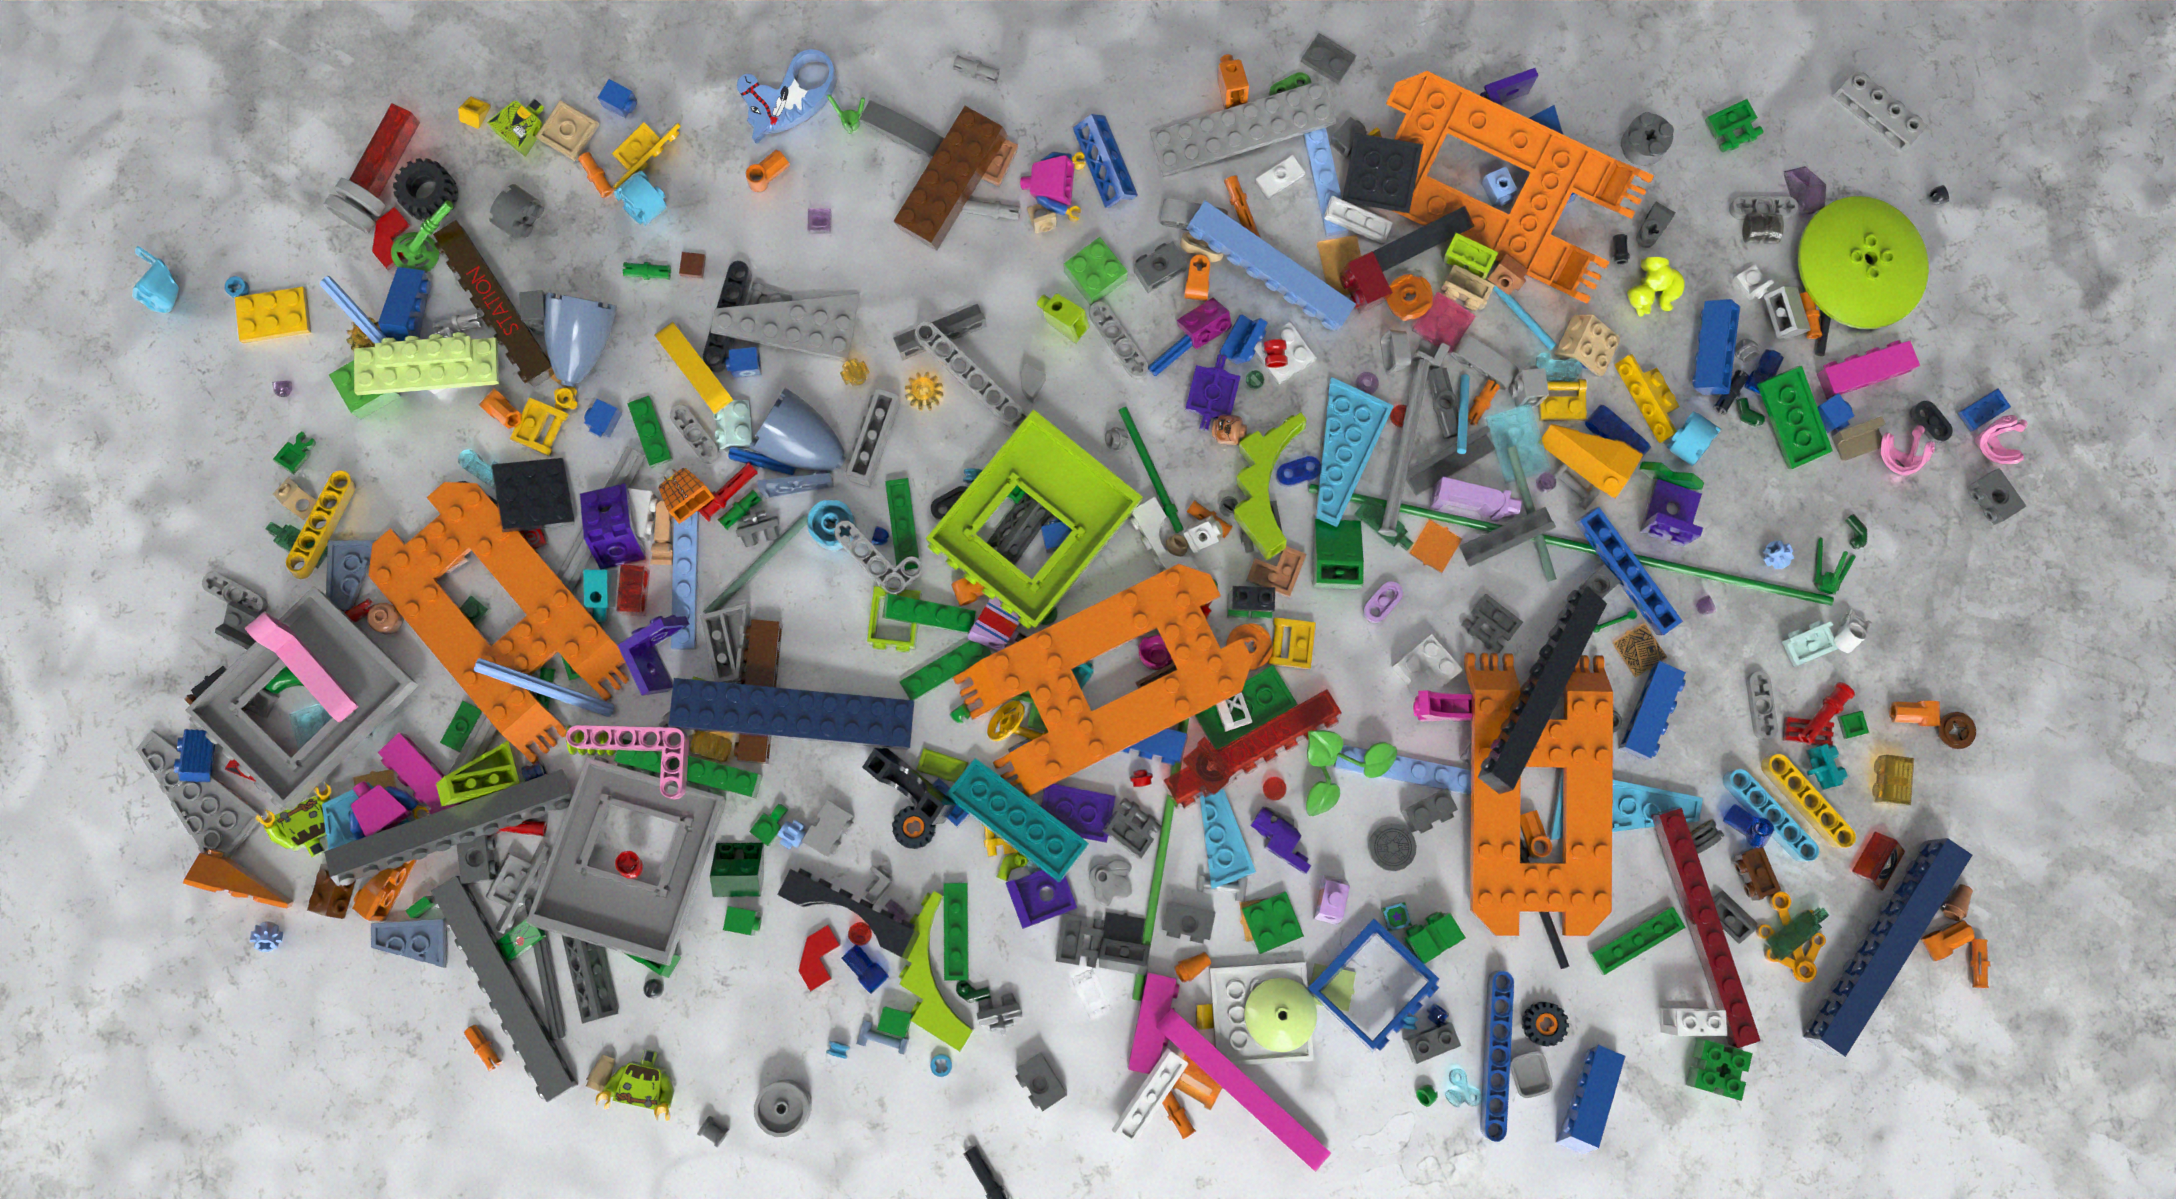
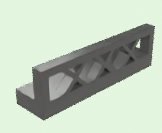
M978 304L931 322L950 341L987 327L986 318L981 313ZM926 327L919 330V335L923 339H928L932 336L930 329ZM915 329L893 338L902 361L927 351L915 339Z
M1488 425L1467 437V450L1465 454L1457 453V443L1410 469L1407 472L1406 481L1416 496L1433 487L1442 477L1448 478L1493 452L1495 447L1487 436L1491 432Z
M1027 493L1023 495L1018 504L1012 507L987 541V544L992 548L997 547L996 551L1013 565L1017 563L1052 514L1035 499H1030L1031 496ZM1025 509V512L1022 514V516L1017 518V514L1021 510ZM1011 528V531L1009 532V534L1006 535V536H1003L1004 532H1005L1007 529Z
M1543 507L1459 547L1468 566L1471 567L1556 528L1546 507Z
M562 935L582 1024L619 1014L603 947L578 939H574L573 943L571 937ZM577 957L579 958L580 966L577 964ZM582 981L585 983V990L583 989ZM588 1004L590 1005L592 1016L589 1015Z

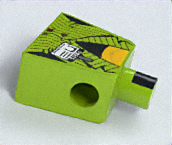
M535 99L526 108L515 100L487 123L498 136L526 157L537 140V133L543 126L537 116L544 110V107Z

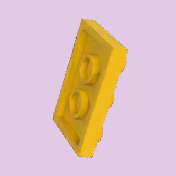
M304 287L235 297L239 341L242 343L311 333L307 290Z

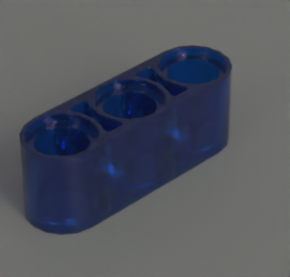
M1599 405L1585 421V426L1593 434L1614 441H1623L1643 453L1642 458L1651 449L1650 444L1605 405Z

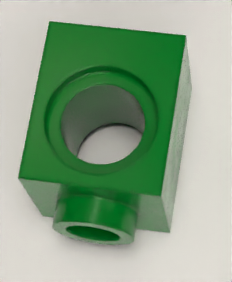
M728 906L723 930L754 936L755 931L759 932L762 917H759L760 912Z

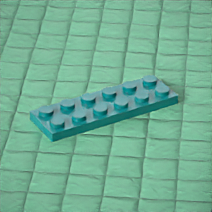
M976 758L946 793V796L1059 883L1089 845L1087 841Z

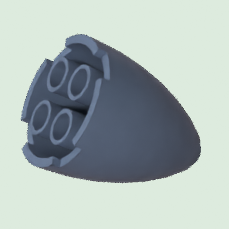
M546 292L544 334L550 364L556 378L561 380L562 385L575 387V383H580L590 373L601 356L610 336L617 305L608 304L607 308H604L602 302L560 295V299L555 298V293Z
M785 387L780 395L783 400L777 399L755 435L759 439L754 437L748 447L770 459L796 468L813 471H833L835 467L840 469L846 460V457L843 456L845 451L832 428L813 407Z

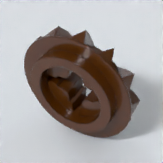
M1962 712L1946 714L1941 718L1940 726H1937L1939 729L1938 737L1944 742L1943 745L1949 746L1952 749H1964L1970 746L1976 737V726L1973 720ZM1954 726L1956 728L1964 727V729L1958 733L1959 737H1957L1956 734H1949V732L1952 729H1954Z

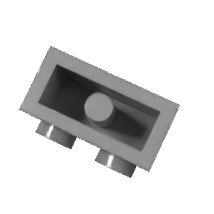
M1783 286L1764 295L1777 338H1793L1811 330L1797 287Z
M1527 366L1523 368L1512 384H1510V395L1515 400L1516 409L1538 407L1547 398L1549 391L1545 368Z

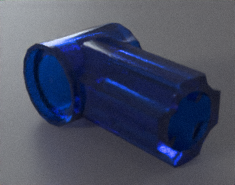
M1766 349L1756 369L1749 375L1744 388L1761 396L1757 383L1776 376L1784 359L1781 353Z
M1736 804L1729 809L1723 818V822L1746 836L1747 842L1755 848L1766 846L1774 831V826L1768 819L1756 818Z
M858 944L853 946L841 958L858 976V981L870 994L875 992L890 978L877 962H873Z

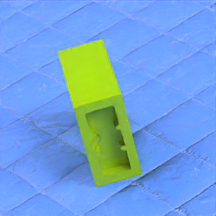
M1456 233L1445 254L1444 263L1452 267L1455 264L1485 280L1498 252Z
M874 586L867 637L868 644L877 650H886V647H896L895 651L909 653L910 649L916 650L918 624H911L909 641L876 638L880 602L885 600L887 593L880 586ZM905 589L898 595L922 600V593L917 590Z

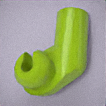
M1020 852L1005 856L996 877L1008 881L1011 870L1026 866L1028 858Z

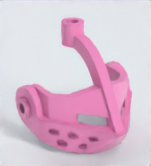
M2006 415L1994 421L1974 441L1981 452L1993 462L1999 464L2019 463L2024 459L2023 453L2020 450L2005 449L2000 444L1997 435L2012 430L2022 432L2028 423L2023 419L2018 421L2015 415Z
M1918 425L1912 431L1914 441L1910 454L1900 452L1894 447V435L1887 432L1884 434L1881 441V456L1886 466L1893 472L1907 477L1920 470L1930 460L1935 450V443L1932 441L1926 443L1923 456H1915L1920 437L1925 431L1923 426ZM1896 459L1902 464V466H1899V464L1896 462Z

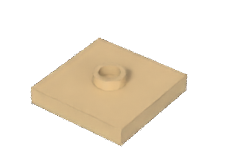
M560 100L537 133L536 138L576 161L600 124Z

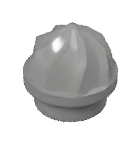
M1742 339L1735 347L1736 356L1743 362H1749L1759 355V346L1750 339Z
M1113 427L1111 430L1106 431L1105 442L1109 449L1120 450L1127 445L1128 434L1124 429Z

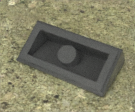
M1723 890L1716 895L1713 901L1722 928L1740 944L1757 930V922Z
M1103 938L1099 956V967L1146 975L1151 946Z

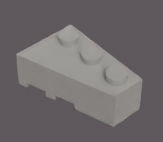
M747 604L700 615L715 682H741L742 672L745 669L744 650L747 648L748 640L746 639L747 625H749L751 611Z

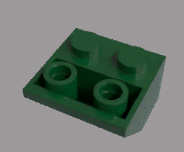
M716 843L710 871L712 896L761 897L764 880V843Z

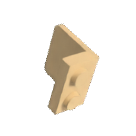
M1454 264L1441 290L1445 292L1443 295L1454 301L1458 298L1465 302V307L1476 311L1477 309L1482 310L1485 307L1495 285Z
M1593 314L1573 315L1563 338L1559 342L1555 355L1560 359H1577L1595 375L1603 376L1619 345L1620 337Z

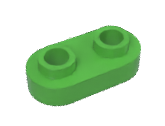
M1295 73L1273 84L1270 88L1269 96L1278 94V90L1285 92L1304 86L1297 84L1299 80L1303 81L1304 85L1311 84V79L1305 73Z

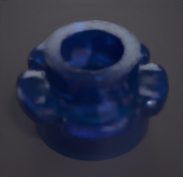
M1433 1003L1430 1009H1426L1429 1013L1427 1018L1436 1025L1447 1023L1446 1019L1449 1014L1442 1007Z

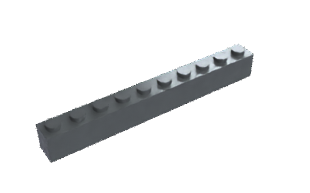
M561 769L324 851L330 878L337 886L349 885L356 879L377 875L379 871L400 867L403 863L411 860L423 859L428 854L436 851H446L453 845L469 843L476 837L494 834L499 829L517 826L522 821L531 818H540L553 810H563L569 806L573 796L568 778L564 770Z
M455 876L431 890L434 896L432 897L433 904L438 910L441 909L445 918H443L445 926L455 934L456 946L461 952L464 951L468 958L466 960L467 966L473 973L477 974L479 988L484 994L487 993L491 1000L489 1005L492 1011L500 1016L502 1020L501 1027L507 1036H511L514 1042L512 1046L515 1053L519 1057L522 1056L526 1064L524 1069L530 1078H534L537 1084L536 1091L540 1098L549 1102L578 1085L555 1041L551 1039L550 1032L510 961L507 962L497 942L498 938L468 884H461L460 876Z

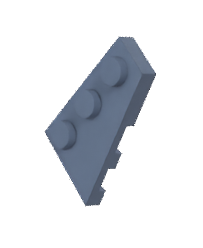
M825 471L805 476L796 475L785 478L757 480L758 489L765 499L834 487L831 474Z
M376 540L328 541L326 596L342 611L352 609L370 565L372 543Z
M443 919L371 923V948L446 968V926Z

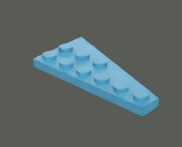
M1333 377L1330 378L1316 518L1337 527L1394 405Z
M1561 770L1549 836L1550 840L1563 838V770ZM1613 780L1612 832L1655 827L1651 815L1670 808H1682L1687 823L1697 822L1700 819L1703 798Z

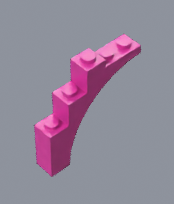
M1429 690L1418 691V696L1415 697V702L1413 703L1414 716H1418V720L1421 722L1472 720V694H1447Z

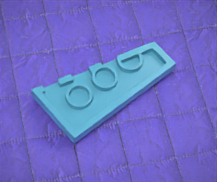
M1223 787L1215 794L1209 788L1199 791L1211 889L1213 890L1254 874L1256 870Z

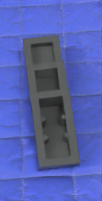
M869 100L859 119L897 144L902 143L916 153H923L931 159L944 140L943 137L930 129L872 100Z

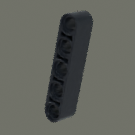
M1463 206L1374 250L1373 253L1382 272L1453 238L1456 233L1461 234L1475 227L1466 206Z
M734 261L730 264L717 308L745 305L752 281V274L745 262ZM738 271H745L744 276L740 278L735 277ZM732 292H739L738 297L735 299H730L729 295ZM710 328L703 352V361L712 372H721L726 367V357H729V350L732 349L735 338L726 336L724 341L717 342L716 338L719 335L710 333ZM713 356H720L717 363H710V359Z

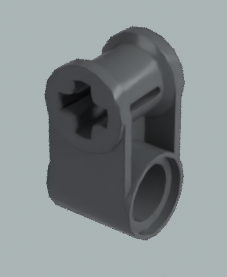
M1656 201L1637 233L1636 239L1638 244L1642 247L1653 246L1667 228L1676 212Z

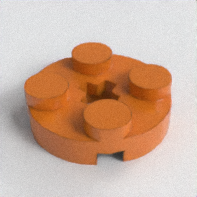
M1412 274L1402 275L1396 278L1390 285L1393 293L1387 298L1388 307L1395 316H1398L1403 321L1421 317L1433 305L1431 285L1421 276L1419 278ZM1407 293L1416 295L1411 301L1405 300Z
M1254 623L1243 624L1234 628L1226 640V646L1241 638L1245 643L1252 641L1255 651H1249L1253 659L1249 671H1254L1264 666L1270 659L1273 651L1269 633L1263 627Z

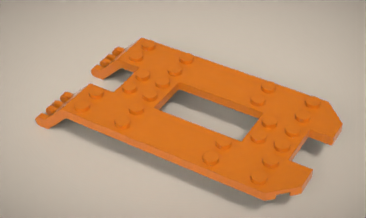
M1429 71L1396 82L1386 105L1406 115L1394 140L1423 144L1410 212H1393L1425 226L1466 206L1475 227L1460 235L1498 252L1496 261L1500 262L1508 254L1528 269L1526 275L1588 304L1591 297L1583 292L1576 291L1579 282L1593 290L1596 289V284L1582 278V276L1586 274L1600 281L1602 276L1594 271L1587 270L1590 261L1605 269L1609 261L1551 235L1571 194L1575 193L1591 202L1632 219L1635 211L1620 206V203L1624 197L1637 205L1640 204L1642 200L1627 193V190L1630 189L1645 195L1646 189L1635 186L1631 182L1634 176H1637L1641 180L1651 183L1654 175L1609 157ZM1447 134L1530 172L1509 214L1427 176Z
M444 482L426 497L440 515L406 544L393 529L390 528L372 543L368 576L501 735L534 765L535 761L539 760V756L529 746L535 742L539 749L547 754L550 749L540 736H543L552 747H555L557 740L547 730L553 726L562 738H565L567 728L536 699L530 690L475 672L474 666L478 658L532 675L559 652L573 670L605 701L611 698V693L601 685L604 680L608 679L616 690L622 688L620 683L611 675L612 673H615L625 684L629 682L627 675L619 669L626 662L617 646L618 644L600 626L519 531L502 533L498 506L477 483ZM471 550L526 613V616L493 645L487 641L437 582L449 568Z
M1177 564L980 660L964 672L954 676L953 680L957 685L969 678L974 683L971 687L964 688L959 692L961 697L976 690L978 691L977 694L964 700L965 705L969 706L979 699L984 704L981 708L970 712L972 720L989 713L1006 701L1029 690L1048 730V733L992 762L995 769H1000L1006 764L1012 763L1014 770L1000 775V777L1007 780L1017 775L1018 778L1010 782V784L1016 787V785L1021 783L1025 790L1022 793L1029 798L1060 780L1241 693L1253 659L1242 638L1220 648L1200 608L1221 597L1211 575ZM1157 628L1177 670L1091 711L1072 669Z
M1465 653L1464 669L1472 692L1470 911L1495 936H1519V912H1562V935L1589 936L1612 912L1613 690L1604 668V656L1595 655L1593 657L1594 673H1590L1589 657L1581 655L1563 691L1564 720H1548L1525 766L1563 768V863L1520 862L1521 776L1514 790L1498 794L1478 778L1482 769L1480 766L1492 750L1490 748L1491 744L1498 738L1502 723L1511 713V705L1518 699L1521 693V687L1514 669V657L1512 653H1505L1502 657L1503 671H1499L1498 655L1491 653L1488 658L1487 653H1481L1479 657L1480 670H1476L1475 654Z

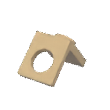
M1039 204L1027 208L1035 234L1048 232L1057 227L1055 212L1052 213ZM1042 209L1047 212V215L1038 218L1034 217L1037 210Z
M290 477L273 493L283 506L303 520L311 513L317 502L316 499L303 491ZM307 499L309 501L308 507L305 510H297L296 503L298 500Z

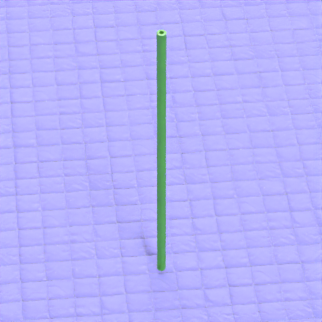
M1189 718L1179 723V732L1187 734ZM1175 762V766L1171 768L1141 943L1143 945L1151 946L1182 762L1181 764ZM1136 974L1133 1000L1142 1001L1146 975Z

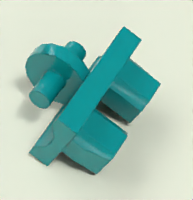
M1825 744L1808 749L1809 761L1813 769L1807 770V775L1815 774L1822 790L1843 785V780L1848 775L1845 768L1842 766L1837 767L1834 759L1839 755L1837 747Z

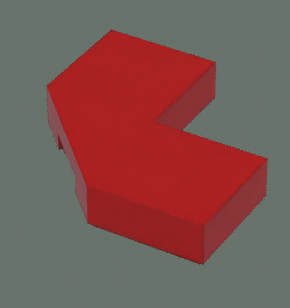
M395 207L376 221L372 252L388 271L395 266L391 256L393 240L410 227L409 223ZM403 252L397 253L402 261L405 258Z
M829 925L808 936L806 939L798 971L810 992L832 979L820 959L841 946Z

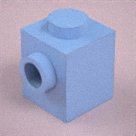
M1507 167L1485 175L1481 183L1493 207L1501 204V206L1509 204L1514 200L1513 197L1518 191Z

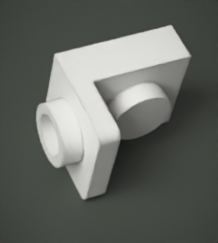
M1755 265L1734 278V281L1749 301L1756 296L1758 299L1764 297L1765 294L1771 292L1769 287L1774 284L1772 279L1767 282Z

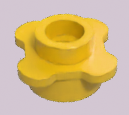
M573 387L569 389L557 388L554 391L555 408L559 410L564 408L576 409L578 406L575 398L577 390Z

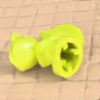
M1647 257L1642 259L1640 266L1647 273L1641 279V285L1628 289L1627 295L1630 304L1636 308L1639 317L1644 316V314H1650L1651 305L1655 299V292L1663 291L1659 298L1660 308L1664 311H1671L1673 309L1671 302L1678 299L1685 288L1682 274L1669 266V259Z

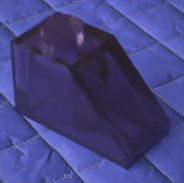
M1806 166L1784 171L1790 197L1797 201L1800 212L1803 214H1813L1825 207L1826 183Z

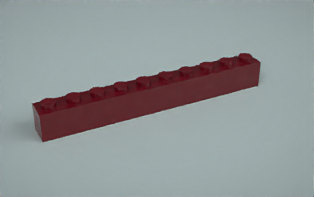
M1670 808L1652 814L1651 817L1716 1009L1726 1010L1727 1042L1730 1046L1736 1048L1760 1042L1761 1039L1682 808Z

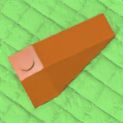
M215 849L199 853L183 881V884L211 892H216L217 890L224 891V889L229 890L228 893L233 897L248 898L251 895L254 896L252 900L286 909L291 907L294 902L231 858L223 856L224 852Z
M417 860L405 862L397 868L379 871L362 889L358 890L354 897L355 903L352 909L368 921H386Z

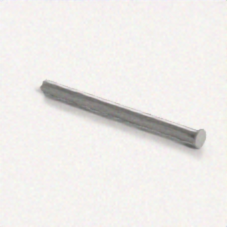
M1425 359L1417 360L1383 524L1382 528L1378 531L1385 536H1397L1395 530L1430 362Z

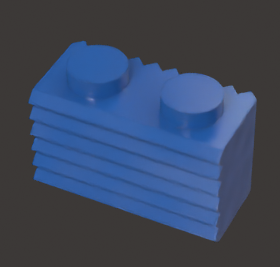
M185 729L183 737H178L177 752H181L180 759H175L174 773H178L179 781L211 782L216 745L205 736L206 730Z

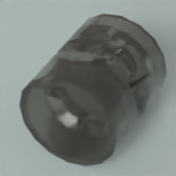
M1748 213L1743 221V241L1745 243H1760L1762 240L1764 244H1779L1784 229L1782 215L1766 214L1763 217L1762 214Z

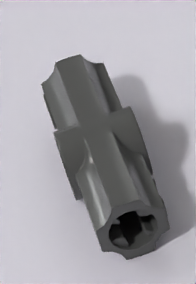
M1436 368L1429 371L1427 376L1434 401L1433 409L1438 416L1443 439H1451L1458 436L1459 412L1457 409V397L1453 393L1447 368ZM1446 399L1449 401L1450 407H1443L1440 400Z

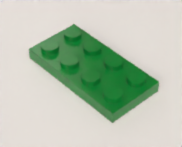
M1796 366L1757 383L1788 469H1794L1833 451L1802 366Z
M1274 665L1245 681L1242 695L1252 723L1225 732L1216 705L1194 715L1217 754L1298 705ZM1235 696L1229 698L1228 700L1233 701ZM1233 707L1230 713L1233 722L1244 719L1243 711Z

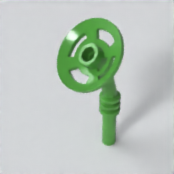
M445 201L433 216H428L420 225L421 229L419 232L406 233L396 239L391 249V256L397 267L425 270V273H427L436 266L439 260V251L434 245L435 241L428 235L433 234L440 226L439 222L454 207L450 201ZM414 237L413 239H409L405 241L403 244H400L405 239ZM424 240L431 245L433 251H427L426 246L423 244ZM398 252H403L404 257L409 260L407 265L401 262L397 255ZM427 259L430 260L427 264L421 267L415 266L417 264L425 262Z

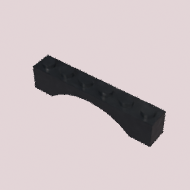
M799 868L798 872L792 869L789 870L777 894L778 896L804 908L824 904L848 908L869 925L880 947L901 958L908 959L920 935L919 932L914 930L916 925L904 919L899 923L893 920L894 914L884 909H881L879 913L872 909L874 904L862 898L860 902L851 899L852 893L842 888L837 892L831 889L832 883L822 878L817 882L811 879L812 873L802 868Z

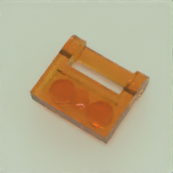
M1184 1054L1183 1059L1189 1064L1183 1073L1209 1087L1212 1091L1208 1096L1180 1079L1181 1076L1172 1089L1177 1088L1204 1104L1203 1107L1210 1111L1222 1087Z

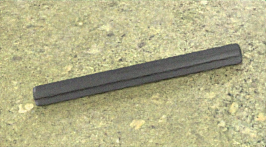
M535 897L525 900L527 917ZM545 936L533 945L550 1036L552 1040H557L565 1037V1030L547 937Z

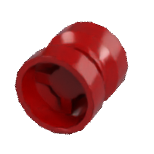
M1273 339L1264 342V351L1267 353L1265 358L1266 367L1279 368L1288 365V357L1285 355V350L1287 349L1286 340Z
M632 851L621 852L615 860L616 869L627 879L637 878L643 871L644 865L642 860Z

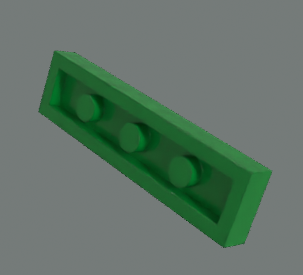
M908 478L885 481L896 566L907 557L912 556L919 559ZM912 562L907 563L904 567L906 572L918 570L917 565Z
M886 594L882 618L969 634L974 626L976 611Z
M970 640L899 682L908 698L915 701L950 681L954 676L964 672L980 660L992 655L987 646Z
M944 883V981L969 980L968 883Z
M1672 906L1590 953V956L1601 974L1606 975L1686 927Z

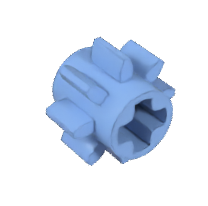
M1782 540L1772 541L1766 546V550H1763L1765 555L1763 559L1767 566L1773 565L1775 569H1783L1794 559L1793 549L1789 543L1784 545Z
M794 820L793 823L786 821L777 835L782 838L780 844L787 849H791L792 846L798 849L803 843L802 839L806 834L803 831L805 825L797 820Z
M262 922L259 925H255L254 931H251L250 942H255L254 948L257 950L269 952L274 948H278L279 942H282L283 932L278 931L279 926L273 922Z

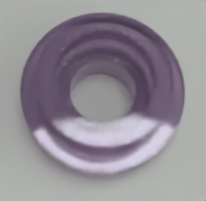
M1364 372L1357 377L1355 385L1357 389L1371 395L1377 390L1379 381L1373 373ZM1370 380L1371 386H1365L1363 381Z

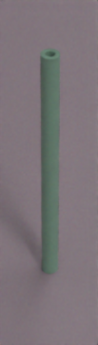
M1516 446L1507 448V452L1528 515L1536 510ZM1541 534L1534 537L1547 581L1549 582L1557 578L1544 536Z
M803 514L703 612L707 614L718 611L807 524L808 518Z

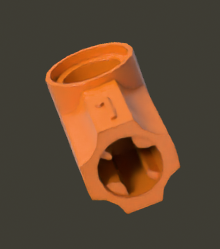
M776 149L759 164H753L747 168L746 178L752 191L763 192L767 189L770 181L790 166L780 151ZM756 176H761V177H762V178H761L760 180H758V181L752 180V179H753L754 177H756Z
M495 388L478 404L491 417L496 418L508 429L516 428L521 423L522 414L509 404L510 401Z
M965 578L951 584L959 606L971 604L977 601L979 597L985 595L982 592L984 588L977 582L973 585Z
M1892 702L1889 709V717L1892 722L1917 723L1918 726H1940V702Z
M1535 810L1520 815V828L1530 857L1540 859L1549 855L1552 851V842L1546 836L1538 811ZM1536 841L1543 844V853H1538L1534 849Z
M1965 920L1943 930L1931 932L1921 938L1933 961L1953 954L1954 949L1975 939L1972 927Z

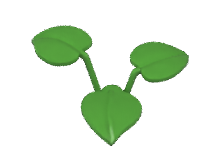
M1326 730L1308 731L1307 759L1311 765L1322 769L1326 782L1319 781L1315 783L1309 791L1306 802L1307 814L1309 816L1322 814L1333 808L1338 802L1340 788L1335 783L1331 784V778L1326 769V766L1335 764L1337 756L1357 766L1364 767V775L1366 777L1376 778L1382 776L1391 768L1396 759L1397 748L1386 742L1376 743L1366 751L1364 755L1365 762H1360L1340 753L1343 748V739L1337 733Z

